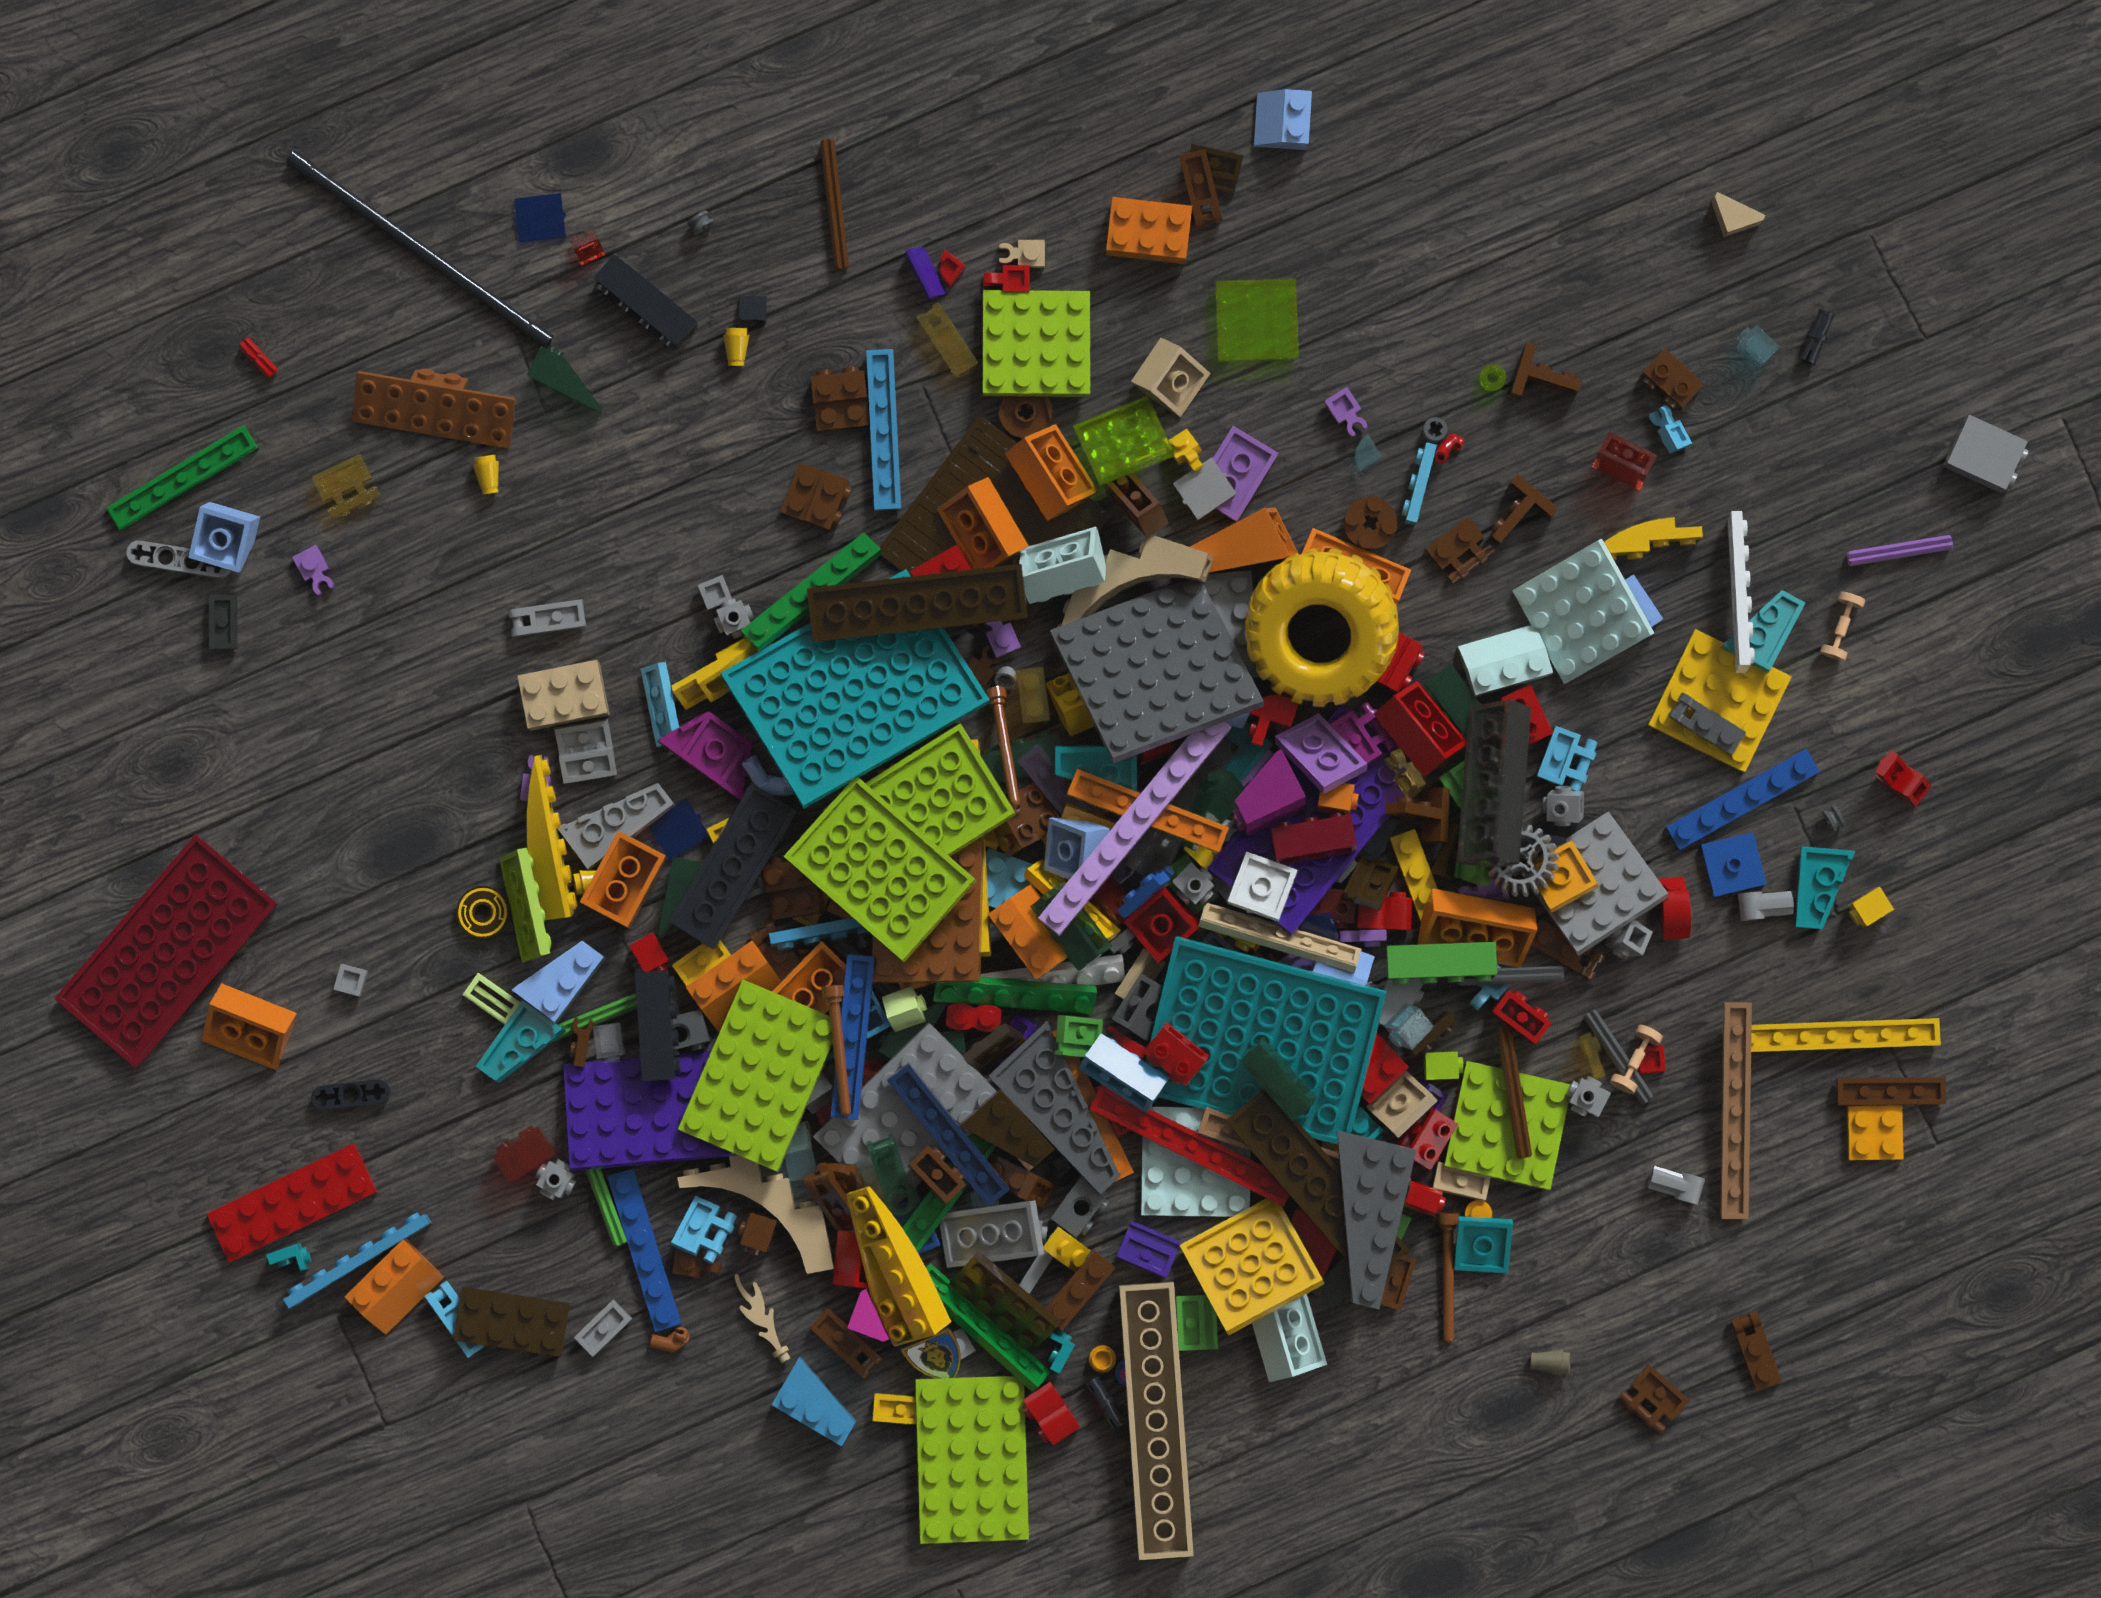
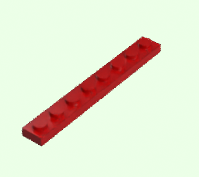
M1100 1086L1089 1110L1281 1206L1285 1205L1289 1194L1263 1165L1151 1109L1145 1113L1107 1087Z

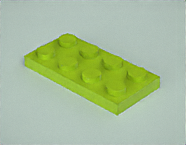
M527 848L517 849L500 857L499 861L523 963L550 954L551 939L545 931V912L539 904V885L533 877L532 869L534 863L532 856L528 854Z

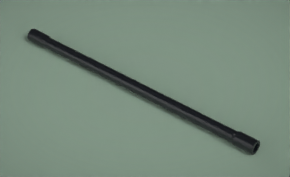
M296 150L289 155L286 160L288 165L303 176L309 177L515 325L544 349L551 343L554 335L536 322L530 321L317 168L309 159Z

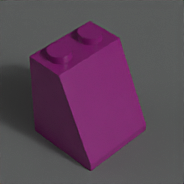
M1282 749L1272 756L1235 800V810L1232 811L1234 815L1233 821L1239 832L1244 831L1246 837L1254 835L1305 810L1306 796Z

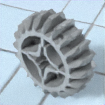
M1518 824L1516 826L1517 832H1512L1511 828L1507 827V836L1504 837L1503 834L1498 833L1497 837L1500 842L1491 841L1495 851H1487V855L1493 859L1488 860L1486 866L1492 868L1488 875L1490 878H1495L1493 883L1496 887L1502 885L1504 893L1509 892L1512 888L1513 896L1517 897L1519 891L1522 890L1523 896L1528 897L1529 889H1532L1534 894H1538L1537 886L1541 884L1545 889L1548 887L1545 881L1546 878L1549 880L1555 879V876L1550 871H1557L1559 869L1558 865L1554 863L1559 860L1558 853H1553L1557 847L1555 843H1550L1551 837L1548 834L1542 837V829L1538 828L1533 833L1532 825H1528L1526 830L1523 831L1522 826ZM1519 842L1534 843L1533 845L1529 844L1525 848H1519L1514 845ZM1507 850L1511 855V860L1507 864V868L1502 871L1501 861ZM1543 850V864L1540 870L1537 871L1533 864L1538 857V853ZM1515 853L1519 857L1526 859L1530 868H1528L1526 864L1518 862V858L1515 855ZM1525 873L1530 876V878L1523 880L1511 878L1512 876L1516 877L1518 874Z

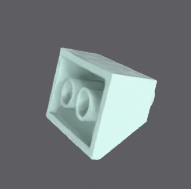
M1096 527L1029 546L1020 553L1019 564H1022L1025 595L1029 604L1038 601L1044 602L1051 597L1062 594L1068 595L1076 590L1085 587H1095L1105 582L1106 564Z
M1532 625L1458 646L1473 698L1544 678L1553 673L1546 647L1538 629L1533 628Z
M1307 1294L1252 1323L1269 1382L1290 1378L1327 1365Z

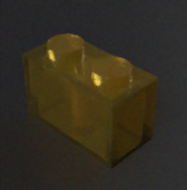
M1043 667L1016 670L1023 726L1050 723Z

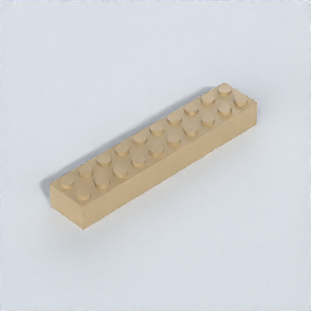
M1174 1282L1119 1285L1139 1560L1194 1556Z

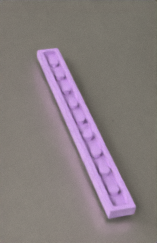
M1224 721L1192 733L1187 737L1042 912L1038 920L1058 936L1064 932L1231 730V726Z

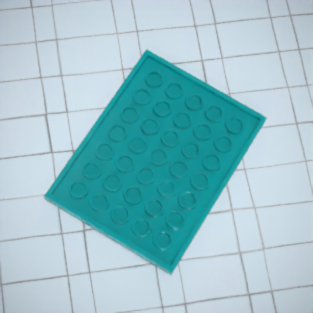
M907 569L889 579L911 576ZM811 623L764 648L761 652L755 653L721 673L726 686L803 809L990 703V699L944 628L813 642Z
M1176 936L1151 1040L1163 1025L1168 1022L1209 1056L1186 1086L1182 1083L1177 1084L1169 1078L1158 1097L1201 1109L1208 1107L1232 1115L1267 1085L1312 1138L1338 1145L1337 1130L1352 1134L1387 991ZM1146 1059L1145 1063H1147L1151 1067L1159 1069L1165 1076L1168 1077V1072L1164 1068H1162L1161 1066L1156 1067Z

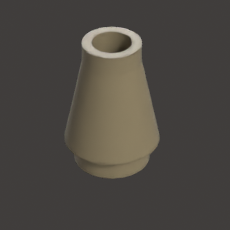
M1564 1349L1532 1353L1531 1369L1541 1370L1558 1376L1569 1374L1570 1353L1564 1352Z

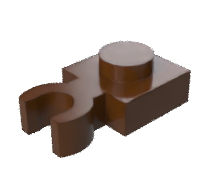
M989 644L983 648L980 661L973 656L967 664L982 689H984L995 674L990 669L991 665L998 664L1002 657L990 659L987 656L988 651L991 649Z

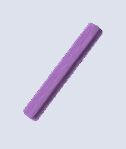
M1950 535L1854 550L1847 553V562L1849 566L1946 551L1953 548V542Z

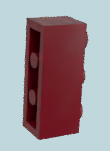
M1343 812L1330 814L1327 819L1318 820V817H1309L1303 819L1302 823L1291 825V822H1281L1276 824L1275 828H1271L1275 861L1283 865L1357 852V842L1351 814L1345 815Z

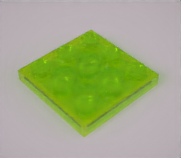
M1296 278L1215 282L1218 362L1299 359Z
M1148 396L1073 425L1099 486L1175 456Z

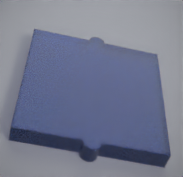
M561 193L515 198L517 218L514 221L518 225L520 243L566 237L564 218L567 215L563 212Z
M687 798L675 804L671 810L649 825L656 838L655 843L660 844L669 860H672L710 836L700 820L701 815L696 814Z

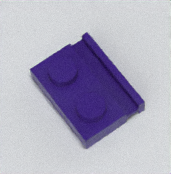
M1131 1221L1116 1259L1166 1279L1181 1242Z

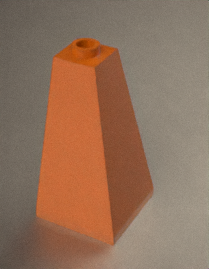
M1263 508L1190 546L1191 548L1209 553L1214 557L1209 573L1285 560L1287 557L1298 553L1276 508Z

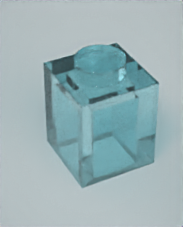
M1758 325L1752 330L1747 327L1737 337L1740 342L1735 347L1757 370L1780 348Z
M1407 1003L1384 1025L1390 1033L1389 1039L1396 1046H1404L1411 1050L1434 1028L1420 1008Z

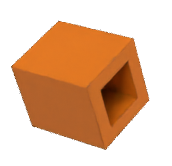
M1343 783L1324 794L1320 791L1318 812L1328 814L1343 812L1345 815H1350L1351 809L1356 810L1359 794L1354 793L1355 785Z

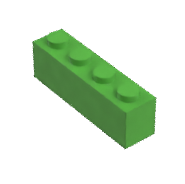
M1496 942L1387 946V980H1393L1394 985L1410 984V979H1420L1421 984L1437 983V978H1448V983L1464 982V977H1475V982L1491 981V976L1497 975Z

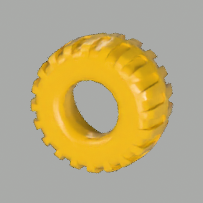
M1313 548L1307 550L1304 554L1299 555L1295 553L1287 557L1263 577L1253 591L1248 603L1245 619V640H1247V652L1250 661L1255 662L1256 672L1263 681L1267 678L1271 682V689L1275 693L1281 695L1282 692H1285L1292 696V702L1302 704L1306 700L1312 701L1313 707H1325L1328 702L1340 705L1346 703L1353 696H1361L1383 675L1396 651L1399 635L1398 611L1389 585L1382 582L1381 574L1373 566L1370 569L1365 566L1362 558L1354 554L1352 558L1341 554L1342 550L1331 548L1329 552H1320V548ZM1309 605H1326L1336 609L1346 618L1351 631V642L1348 649L1339 658L1330 662L1315 663L1303 658L1293 649L1289 640L1288 625L1291 618L1300 609Z

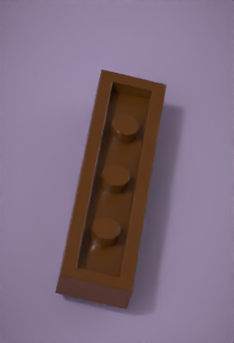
M1946 1077L1836 1078V1105L1946 1104Z

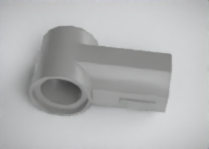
M1791 891L1738 894L1741 921L1793 914L1794 903Z
M1653 1166L1647 1188L1675 1196V1199L1698 1205L1705 1179Z

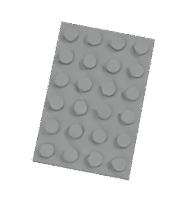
M930 1023L916 1034L862 1087L859 1120L831 1117L813 1135L840 1164L855 1165L859 1170L858 1173L863 1178L864 1188L870 1186L887 1208L899 1204L921 1182L907 1166L927 1146L931 1149L936 1147L945 1158L947 1157L945 1152L888 1083L887 1078L909 1062L959 1126L964 1119L997 1091L973 1066L967 1063L965 1058ZM961 1127L963 1131L967 1134V1136H969L972 1133L967 1129Z

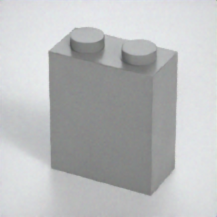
M1968 415L1962 422L1943 467L2002 493L2007 488L2011 489L2018 475L2014 471L2018 464H2023L2028 454V450L2025 449L2028 441Z

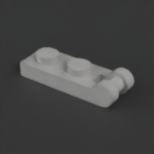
M582 599L508 610L509 619H512L513 628L511 629L512 637L586 627ZM530 616V626H524L523 617Z

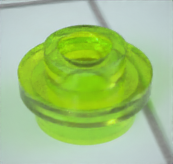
M1495 364L1485 366L1479 374L1481 386L1488 391L1501 389L1506 381L1505 371ZM1495 374L1497 381L1491 383L1488 381L1487 376Z

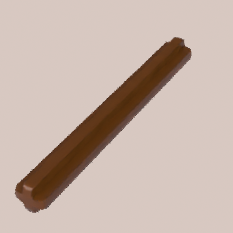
M833 139L821 140L820 145L834 265L836 270H846L849 268L835 142Z
M1509 1025L1498 1027L1496 1032L1516 1154L1518 1159H1524L1532 1156L1512 1028Z

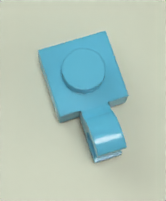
M1665 405L1659 408L1662 418L1657 411L1649 414L1651 422L1661 427L1657 431L1670 454L1692 444L1681 421L1674 420L1669 406Z
M1511 984L1478 985L1482 989L1469 1004L1478 1010L1490 996L1497 1001Z

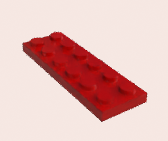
M353 1143L206 1214L228 1261L232 1262L378 1191L356 1144Z

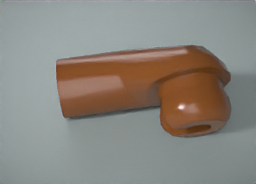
M678 1327L668 1337L653 1334L650 1348L674 1353L687 1344L689 1340L688 1330L684 1327Z

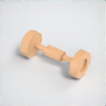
M1840 592L1837 600L1847 606L1844 615L1840 616L1834 633L1837 635L1834 645H1822L1819 653L1835 660L1845 661L1848 653L1838 647L1841 638L1846 635L1851 620L1848 618L1851 608H1863L1866 600L1848 592Z
M1639 1025L1635 1032L1638 1037L1643 1039V1042L1639 1049H1635L1627 1065L1629 1069L1625 1077L1613 1074L1610 1080L1614 1087L1628 1094H1634L1638 1087L1636 1083L1630 1080V1077L1643 1060L1647 1044L1659 1045L1663 1039L1659 1032L1645 1025Z

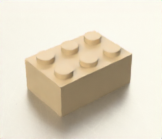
M598 660L518 675L527 727L530 731L610 715Z

